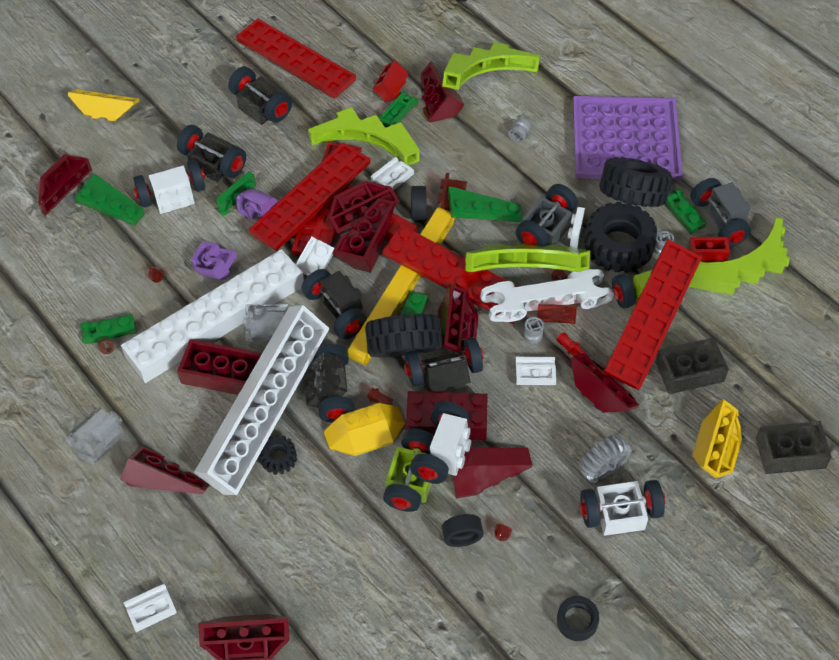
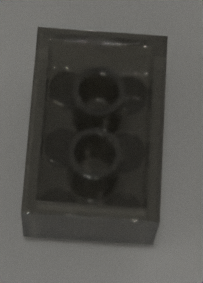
M714 337L659 349L655 362L669 395L725 382L729 370Z
M821 421L760 426L755 438L765 474L826 469L832 458Z

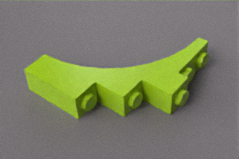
M493 42L490 50L473 47L470 56L453 53L444 71L442 86L459 90L468 79L478 74L496 70H523L537 73L541 55L509 48L510 45Z
M352 107L337 112L336 119L308 129L311 145L333 140H356L376 145L388 151L408 166L420 161V150L401 122L385 128L377 115L360 120Z
M775 218L768 238L751 253L725 262H700L689 287L733 295L735 288L739 289L740 282L758 285L759 279L764 277L765 271L782 274L784 267H788L790 256H787L788 248H783L784 241L781 240L785 233V226H782L783 219Z
M493 243L484 245L482 249L466 252V271L475 272L506 267H538L581 272L589 269L590 251L557 244L541 247L527 245L526 243L516 246Z

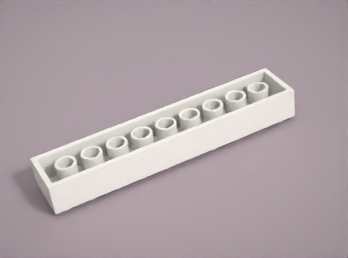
M281 249L123 343L121 348L124 356L144 383H147L181 362L190 339L212 343L299 290L304 281L303 272Z
M304 305L288 308L194 471L196 475L223 495H237L329 330V327Z

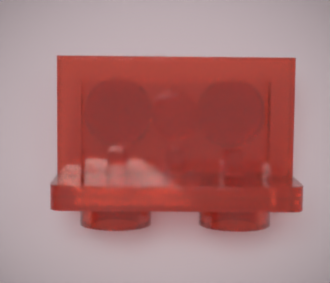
M446 173L445 179H441L440 189L442 193L439 192L438 203H441L442 209L450 211L448 187L462 190L467 188V181L449 179L450 173Z
M538 304L537 318H540L543 322L575 324L577 306Z

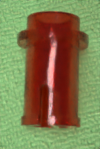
M372 388L369 391L367 398L371 403L392 405L393 399L379 392L380 389Z

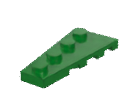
M95 173L74 197L77 203L133 226H136L145 214L143 208Z
M448 187L450 213L453 218L510 222L522 221L523 215L520 204Z

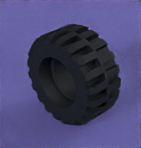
M614 157L609 158L605 162L599 187L603 194L623 203L642 207H660L667 202L673 177L670 171L659 165L632 158Z
M622 202L605 204V207H599L588 219L584 241L585 250L590 251V259L592 261L595 260V264L604 266V269L608 271L611 269L615 270L614 272L620 273V271L630 272L631 269L637 270L641 268V265H645L653 255L657 238V226L654 219L649 217L650 214L647 211H642V208L639 206L635 207L629 203L622 204ZM617 231L631 235L635 240L620 243L611 240L606 234Z
M408 314L371 320L365 326L367 351L371 357L405 356V353L409 351H416L417 354L439 350L442 346L440 319L434 314Z

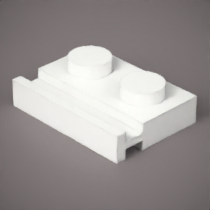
M395 157L371 175V181L384 186H391L395 190L414 175V169Z
M578 207L576 214H572L571 224L573 228H569L568 239H571L570 247L578 248L585 208Z
M311 236L295 265L306 276L316 270L325 269L333 256L335 248Z
M516 357V385H556L555 357Z
M165 584L123 602L136 632L177 613Z

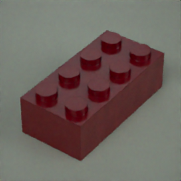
M190 339L177 373L181 384L239 395L262 353Z
M408 391L406 430L412 428L421 429L435 435L438 425L431 418L433 407L440 401H449L460 405L467 411L469 416L467 423L468 428H470L469 439L486 440L488 394Z

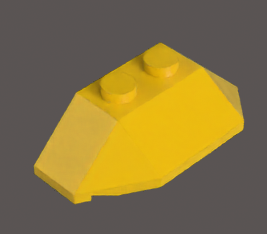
M80 89L68 92V96L84 115H90L94 119L103 117L107 118L108 121H117L118 118L125 115L139 102V98Z
M724 399L702 421L692 453L699 466L714 478L733 473L742 442L741 426L737 417L739 416L738 409Z
M377 403L341 415L323 433L330 450L358 456L393 444L404 428L405 421L399 407Z

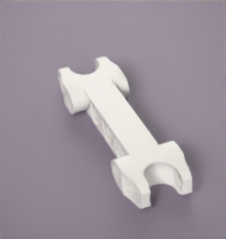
M588 269L581 272L573 271L565 280L515 287L511 281L498 282L482 289L480 298L485 303L494 302L498 304L490 309L488 316L491 321L512 322L524 318L527 311L580 303L583 309L596 308L612 301L614 293L610 288L596 286L603 281V271Z

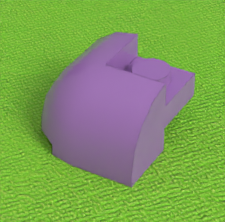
M256 189L245 190L236 197L238 212L251 220L256 216L261 218L278 203L274 197Z
M202 241L193 254L191 261L193 262V269L199 275L224 280L231 275L229 268L236 259L237 254L234 250L221 249L217 243Z

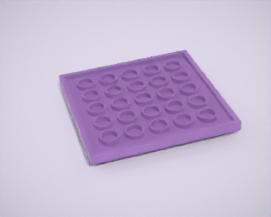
M573 96L575 178L601 179L604 164L609 158L624 157L659 165L671 172L672 180L682 181L683 173L676 98Z

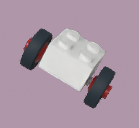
M197 160L187 162L188 175L184 166L149 175L150 187L142 175L133 177L136 188H133L136 199H140L143 208L152 205L150 199L151 192L154 193L160 214L195 204L189 182L193 184L196 192L205 190L203 179H206L204 171L200 169Z
M449 401L436 403L431 412L432 420L438 425L430 445L431 454L421 453L415 455L410 465L411 472L417 478L432 484L444 482L448 474L456 476L459 468H463L465 451L468 452L471 446V440L469 439L470 428H468L467 423L468 413L460 405Z
M658 480L645 482L644 496L641 494L638 481L599 486L596 488V493L593 489L581 491L579 510L587 528L597 527L601 523L604 536L645 530L648 521L645 505L651 518H661L665 513V495Z

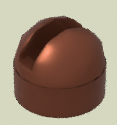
M102 338L98 343L101 353L110 354L113 352L115 346L110 338ZM104 342H107L109 348L106 349Z

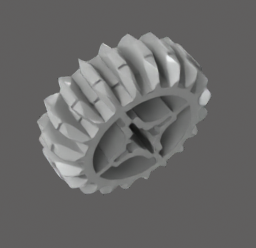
M611 435L608 438H604L601 442L598 441L595 446H592L587 451V454L583 456L579 463V469L589 482L596 483L602 481L618 471L628 461L632 449L627 440L621 435Z

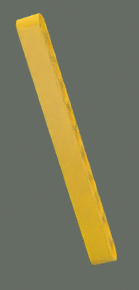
M438 207L420 235L441 245L454 224L455 218L451 217L450 211ZM402 265L400 266L348 349L350 360L364 366L367 365L371 359L367 351L365 326L367 322L384 317L397 316L405 304L410 291H413L421 278V275Z

